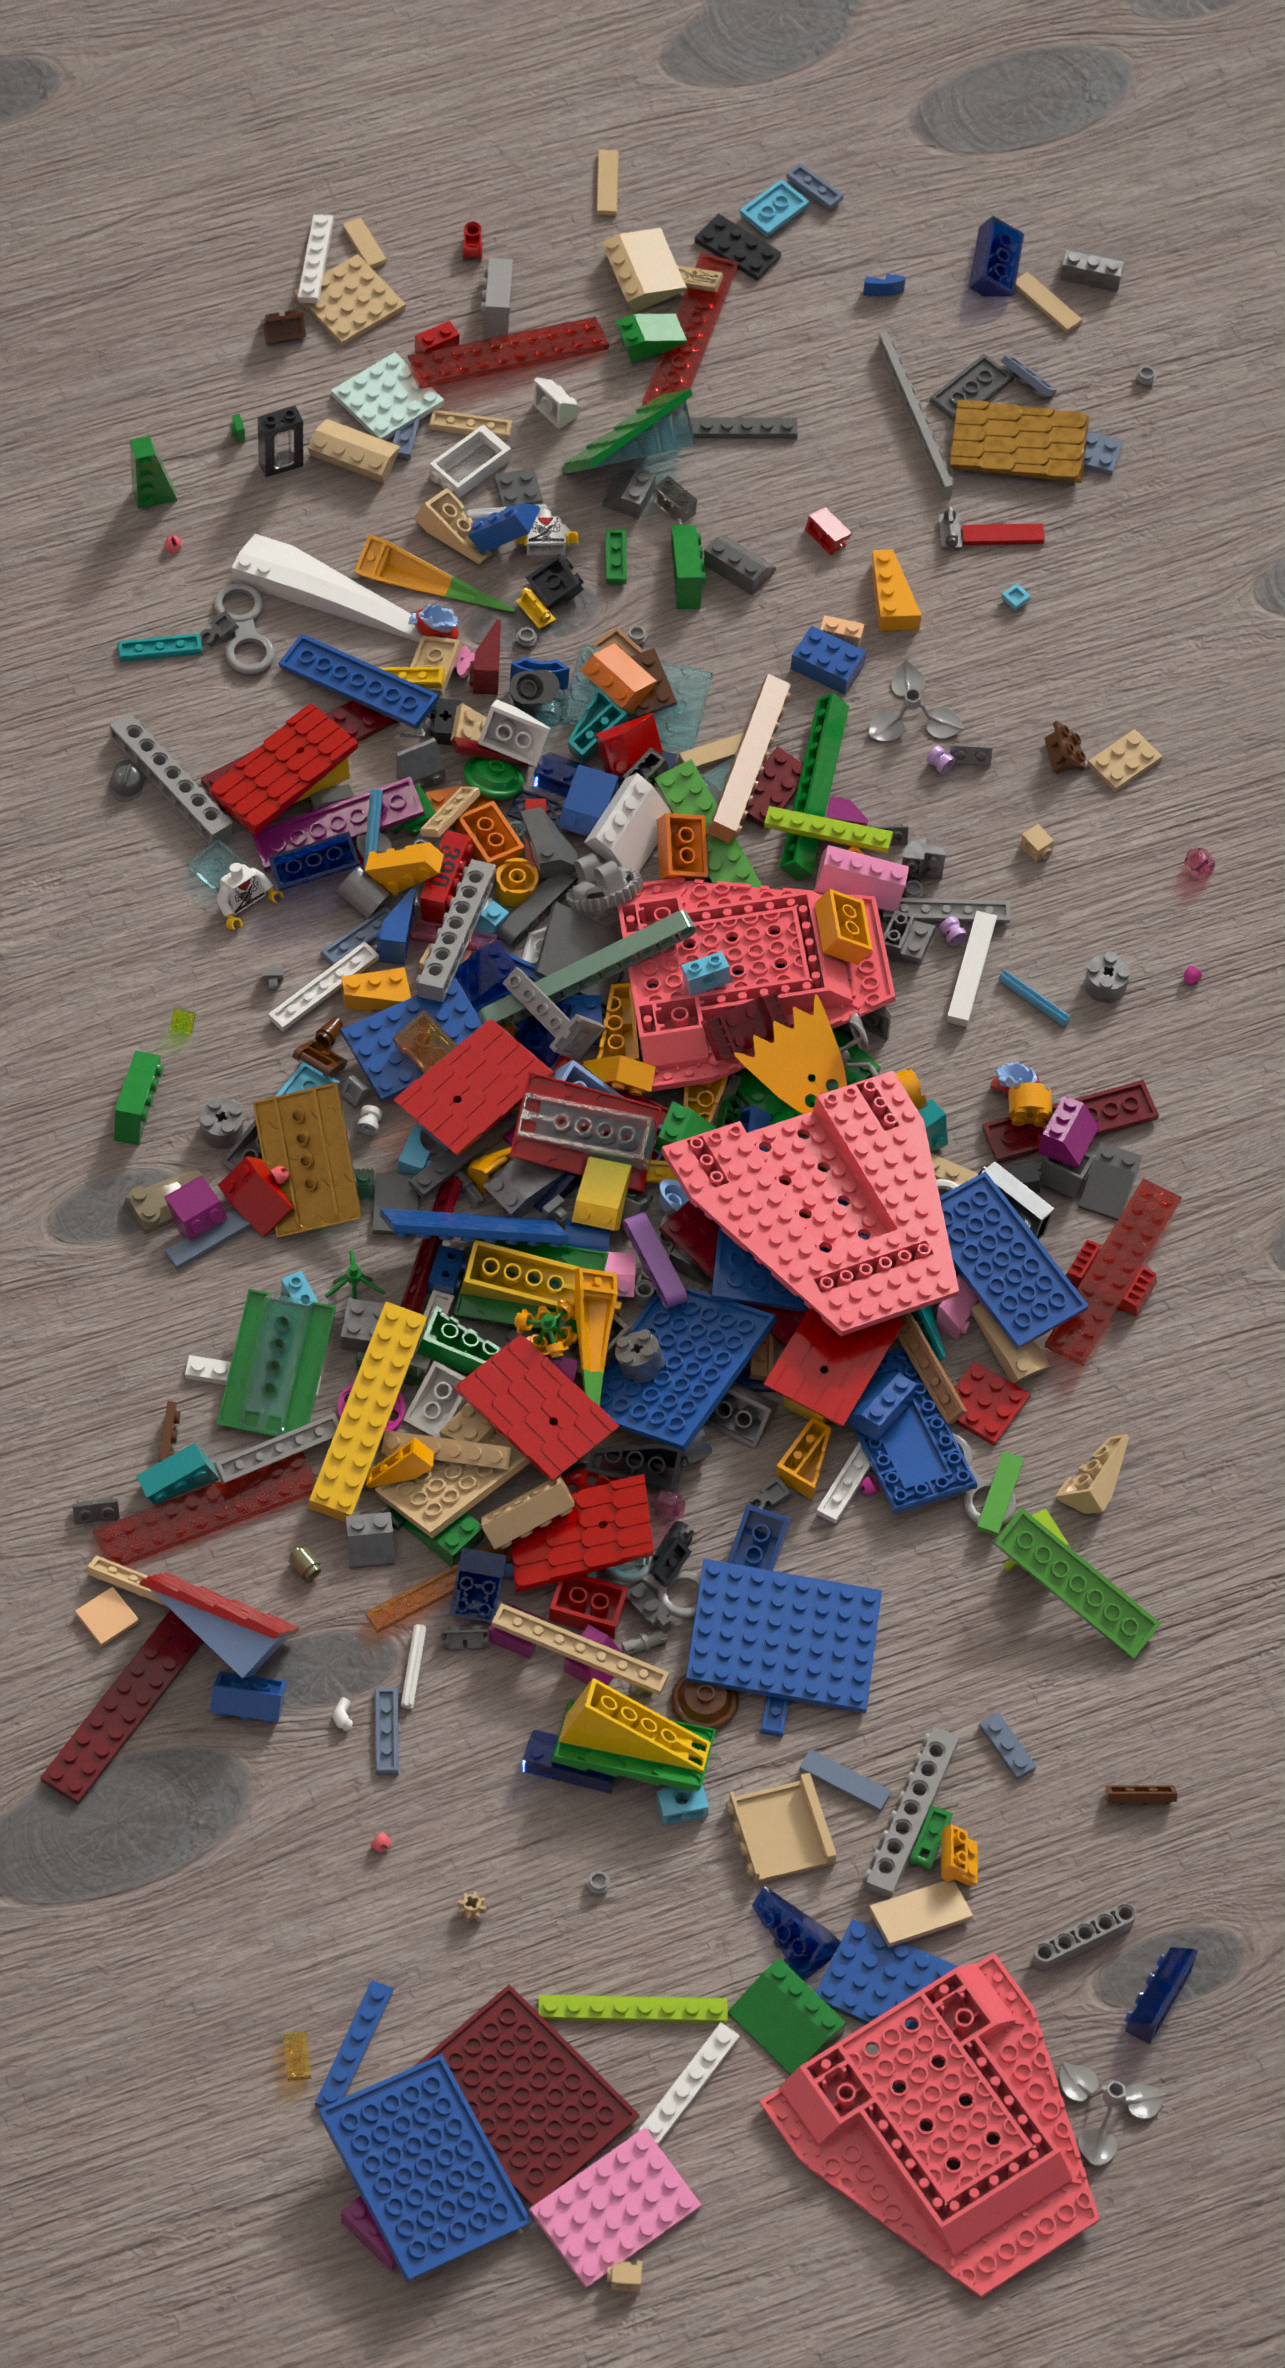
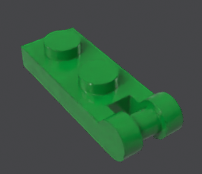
M934 1806L930 1807L910 1857V1865L916 1866L917 1864L924 1867V1870L931 1872L941 1847V1832L943 1828L950 1824L953 1813ZM921 1851L929 1854L928 1859L920 1856Z

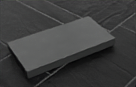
M983 354L930 397L929 402L955 422L958 400L988 401L1013 381V376L987 355Z

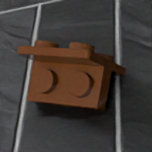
M299 309L285 312L284 316H279V312L265 315V318L261 320V324H263L266 343L305 338L304 313H299Z
M1056 720L1053 722L1055 732L1044 737L1053 772L1059 774L1074 765L1081 770H1085L1086 756L1081 749L1080 744L1082 741L1080 736Z

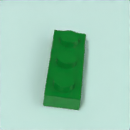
M606 529V584H627L626 529Z

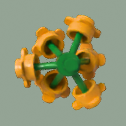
M560 1299L556 1312H550L545 1306H540L535 1317L528 1313L526 1309H523L521 1313H517L514 1324L518 1334H522L523 1331H530L533 1325L541 1327L540 1335L534 1334L527 1337V1339L544 1356L550 1355L551 1359H559L560 1356L564 1355L563 1351L569 1350V1346L578 1340V1335L574 1334L573 1327L567 1326L559 1329L556 1326L558 1319L568 1321L572 1318L576 1320L575 1306L569 1299L567 1301ZM545 1333H549L550 1345H547V1339L544 1337Z

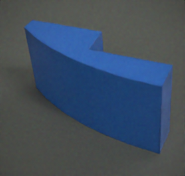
M887 273L885 279L866 276L863 295L890 296L903 293L906 277Z

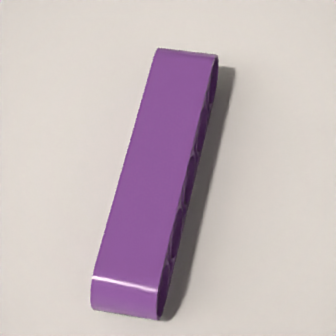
M643 1212L624 1219V1230L663 1306L669 1309L687 1302L686 1290L647 1215Z

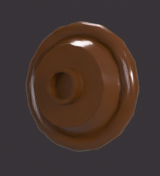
M686 1674L678 1679L672 1690L671 1704L675 1715L681 1722L720 1729L732 1721L738 1710L739 1696L737 1691L712 1687L708 1684L701 1685L685 1682Z

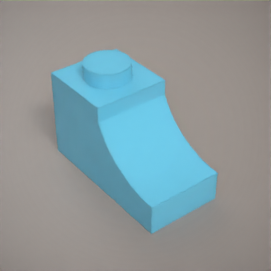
M492 901L482 911L469 944L475 945L476 950L482 942L490 945L497 938L495 935L501 923L509 917V912Z
M413 1126L398 1160L399 1173L416 1175L433 1162L430 1160V1151L426 1150L421 1144L422 1128Z

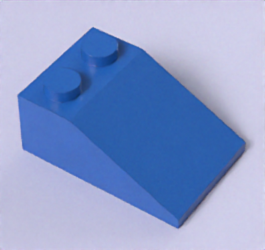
M579 764L566 797L558 827L589 836L613 799L619 776Z
M410 889L385 918L382 929L377 930L376 953L380 954L379 962L405 966L415 914V889Z
M747 1504L727 1563L773 1571L792 1519Z

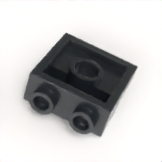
M560 554L526 577L548 610L564 599L567 601L571 600L584 590L581 586L584 581L578 573L575 575L572 573L571 570L574 567L567 558L563 560Z

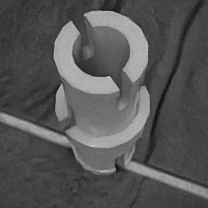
M661 1629L648 1634L642 1633L635 1639L621 1642V1646H623L622 1651L626 1655L642 1650L648 1651L651 1647L669 1642L667 1633L664 1634Z

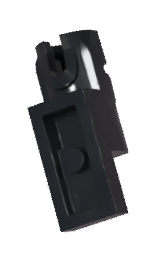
M681 1521L673 1523L668 1530L669 1533L665 1535L654 1556H652L656 1562L649 1573L663 1587H669L692 1553L688 1546L692 1541L694 1531L685 1532L689 1525Z

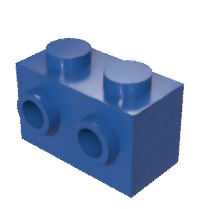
M439 1245L428 1280V1293L432 1294V1291L436 1290L455 1295V1291H460L462 1285L460 1275L461 1272L465 1273L468 1260H465V1251Z

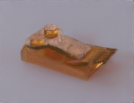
M422 1011L392 1039L397 1050L406 1054L424 1073L458 1046L425 1011Z

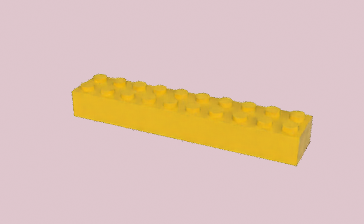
M385 1301L309 1499L308 1509L346 1522V1516L353 1515L423 1332L427 1316Z

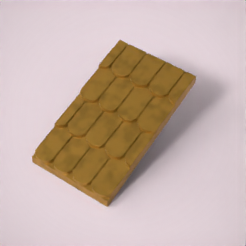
M958 400L950 466L952 469L1082 483L1089 417L1082 412L1056 411L1052 408L1019 407L1018 405L995 404L989 401Z
M338 1082L254 1101L253 1109L263 1162L269 1171L277 1166H283L289 1172L288 1179L279 1186L294 1209L275 1227L277 1238L362 1218Z

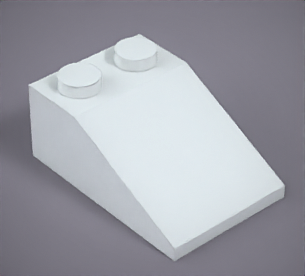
M496 699L490 708L478 744L536 767L550 728L520 709Z
M434 1361L403 1420L433 1437L441 1438L439 1431L468 1403L453 1389L454 1386L466 1377Z

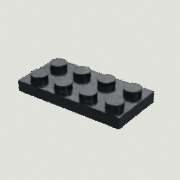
M719 213L695 236L694 240L701 247L756 281L781 258L782 254L776 248Z

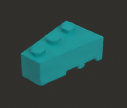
M599 687L596 689L592 701L586 707L582 719L579 720L568 740L569 752L583 765L599 751L595 734L628 722L627 713Z
M195 1442L136 1475L146 1497L154 1505L220 1479L210 1458Z

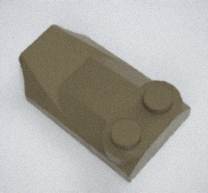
M199 1170L178 1174L146 1188L135 1187L130 1191L129 1195L125 1196V1201L144 1234L174 1222L164 1197L195 1178L202 1176Z

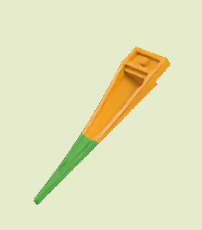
M368 534L354 570L355 574L376 582L512 613L516 612L514 608L460 581L395 544Z
M577 1268L575 1269V1292H573L584 1393L600 1406L606 1353L618 1295L617 1273Z

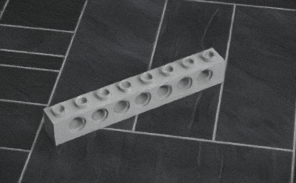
M129 713L110 724L109 738L211 847L232 836L233 822L231 818L220 810L218 804L207 796L205 790L194 782L189 773H185L179 762L171 758L166 748L157 743L153 734L148 733L143 728L139 719H135Z
M472 859L469 866L464 868L463 880L457 885L455 898H451L450 910L444 914L443 926L437 931L435 944H431L429 959L424 960L422 975H418L416 979L419 997L444 1002L496 881L495 864Z
M933 1727L931 1734L926 1733L922 1746L925 1747L923 1753L918 1752L914 1765L917 1767L914 1772H909L905 1783L908 1785L906 1792L901 1791L897 1804H900L897 1811L893 1810L888 1822L891 1824L889 1831L884 1830L880 1843H883L881 1850L876 1849L873 1855L872 1862L875 1864L872 1870L867 1869L863 1882H866L865 1892L885 1900L893 1898L930 1807L933 1805L958 1747L959 1736L937 1727ZM935 1752L938 1753L940 1756L933 1757L930 1753ZM922 1772H930L932 1776H925ZM921 1791L924 1795L918 1796L914 1792ZM912 1810L916 1814L908 1815L905 1811ZM897 1830H905L907 1834H899ZM895 1849L899 1853L891 1854L888 1850ZM880 1869H888L890 1873L884 1874Z

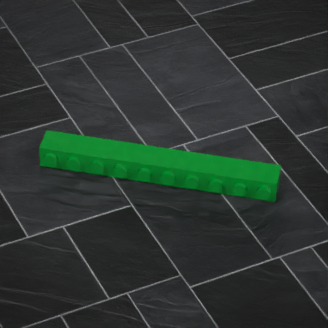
M834 693L820 697L817 700L793 811L825 817L849 705ZM787 833L780 868L796 881L811 876L820 839Z

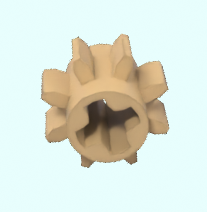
M477 1892L469 1895L464 1893V1900H458L457 1906L461 1908L459 1916L464 1915L467 1918V1922L474 1919L480 1921V1913H486V1907L482 1906L485 1903V1898H479Z

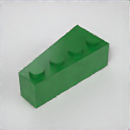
M145 436L130 439L132 491L137 508H149L155 505L178 501L172 481L151 437Z
M672 525L671 548L675 578L676 610L701 609L702 585H706V574L704 572V559H701L703 558L702 546H699L701 545V533H697L696 525Z
M135 1051L115 1109L114 1141L140 1145L149 1109L153 1104L154 1092H157L158 1077L161 1078L164 1065L160 1064L161 1055Z
M435 1306L417 1354L466 1374H471L501 1350L500 1347L489 1340L484 1341L478 1337L476 1331L471 1328L469 1330L458 1323L459 1320L453 1316L448 1317L442 1313L441 1308Z

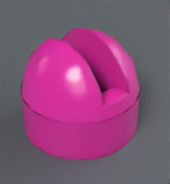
M1192 965L1184 972V980L1189 984L1197 983L1203 976Z
M871 1476L865 1478L860 1484V1489H865L862 1493L866 1496L874 1495L879 1491L876 1482Z

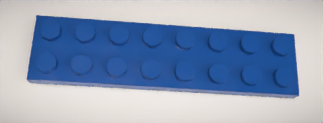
M302 633L279 662V667L285 671L414 729L420 726L439 701V695Z

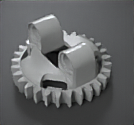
M590 853L574 861L578 881L577 885H573L571 889H568L569 892L566 893V899L569 907L579 913L585 912L587 914L589 912L595 913L596 911L602 912L605 909L610 910L612 907H617V905L625 904L626 901H631L637 894H640L643 889L642 876L636 869L632 870L631 868L617 866L614 861H609L602 865L597 857ZM604 892L605 895L594 899L587 898L592 893Z

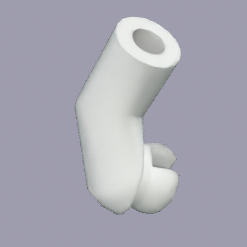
M342 1697L332 1716L338 1728L348 1731L353 1725L352 1720L349 1719L346 1713L351 1702Z

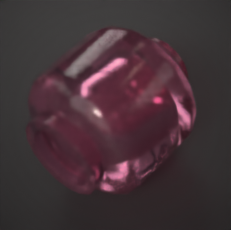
M1205 848L1191 849L1187 853L1184 865L1194 878L1205 879L1214 872L1215 860Z
M661 1490L657 1496L654 1495L652 1497L650 1506L654 1511L655 1517L674 1522L678 1517L681 1518L683 1516L686 1502L679 1493Z

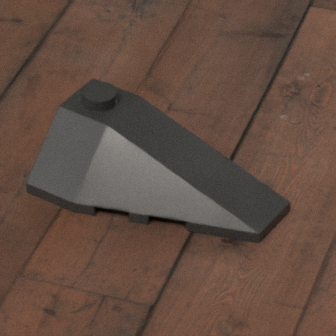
M539 807L520 811L540 879L576 872L574 861L578 860L577 852L543 809Z

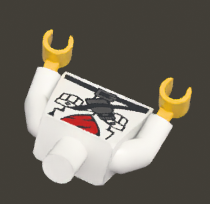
M547 509L539 512V517H536L529 534L515 539V544L520 543L527 546V555H566V542L567 546L572 543L579 544L578 533L571 532L565 524H562L561 518L551 517V511Z
M233 863L230 866V873L223 876L220 880L217 903L224 917H227L226 927L230 930H235L234 922L237 927H242L243 925L240 918H234L236 914L266 896V891L269 893L268 899L274 903H277L274 899L275 894H278L283 899V893L272 888L273 884L261 871L255 868H248L245 864Z

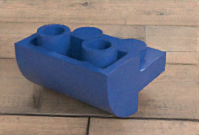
M566 1219L565 1232L569 1235V1241L565 1246L609 1252L610 1230Z

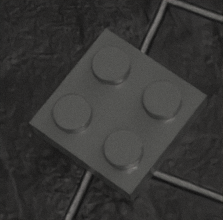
M534 468L494 474V481L502 507L514 506L519 503L543 504Z

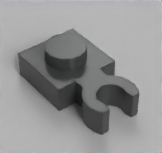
M225 610L210 622L212 628L203 630L200 635L204 639L210 635L211 637L206 643L209 646H213L219 636L224 640L236 631L239 626Z
M777 1476L760 1488L761 1495L752 1496L749 1502L751 1505L760 1502L759 1508L766 1510L768 1504L774 1508L792 1495L779 1476Z

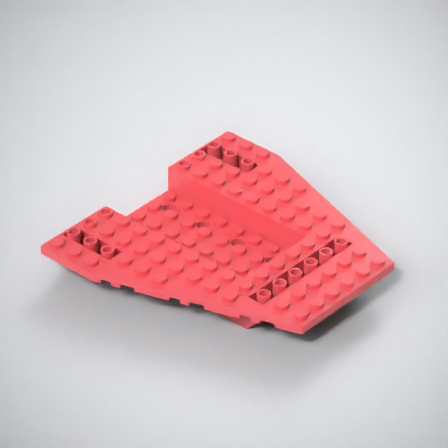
M679 877L643 882V889L640 894H637L631 901H626L625 904L617 905L622 939L681 910L688 913L696 927V932L691 937L628 968L643 1063L656 1067L651 1092L712 1083L746 1068L735 1055L716 1062L700 1021L773 991L777 992L791 1029L794 1028L793 1007L813 1015L815 994L820 998L831 1029L850 1022L852 1015L856 1012L861 1017L895 1002V992L875 896L849 894L851 897L864 901L873 951L856 965L823 953L815 903L823 894H817V891L792 888L776 890L762 885L761 888L751 887V884L717 881V884L704 883L700 879H695V882L685 881V878ZM722 951L730 968L731 983L690 996L683 981L681 965ZM778 964H785V965H786L784 968H777V967H776V965H778ZM737 970L743 971L741 975L733 974ZM650 984L658 985V987L653 989L648 988ZM774 1038L768 1040V1042L774 1043ZM754 1047L739 1052L753 1058L755 1057Z
M894 1071L818 1095L812 1112L748 1133L739 1121L663 1146L661 1149L663 1157L689 1201L696 1208L699 1206L705 1212L704 1215L707 1218L717 1222L721 1226V1230L744 1251H749L754 1255V1259L760 1265L763 1263L771 1271V1275L796 1297H801L809 1309L813 1308L822 1316L821 1319L840 1336L958 1296L959 1288L924 1120ZM805 1134L808 1139L799 1138L798 1135ZM767 1147L770 1151L765 1152L760 1150L759 1148ZM824 1167L828 1170V1172L824 1173L822 1171H819L818 1168ZM780 1180H786V1181H788L790 1184H789V1185H784V1184H781L779 1181H780ZM838 1201H846L849 1205H841ZM805 1213L809 1215L810 1218H802L799 1216V1214ZM865 1234L869 1237V1239L864 1240L860 1238L858 1235ZM826 1247L830 1250V1252L825 1253L821 1251L819 1248Z
M995 1953L977 1964L973 1963L956 1967L800 2066L778 2090L759 2101L760 2106L800 2163L979 2298H983L1100 2221L1087 2181V2175L1081 2162L1074 2133L1067 2117L1065 2104L1059 2091L1052 2062L1046 2049L1043 2033L1037 2020L1035 2008ZM914 2020L917 2022L918 2027L915 2030H909L905 2027V2022ZM868 2045H875L878 2047L879 2052L875 2055H870L865 2049ZM941 2058L944 2060L945 2065L942 2068H936L932 2065V2060ZM896 2083H902L905 2085L906 2090L903 2093H896L892 2087ZM963 2096H968L972 2099V2104L967 2107L962 2106L959 2103V2099ZM924 2121H928L932 2124L933 2129L929 2132H924L920 2129L919 2125ZM991 2134L997 2135L1000 2142L996 2145H990L986 2141L987 2136ZM956 2160L959 2162L960 2168L955 2171L950 2170L947 2167V2162Z

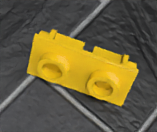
M524 588L521 591V598L515 600L538 629L556 620L531 589Z

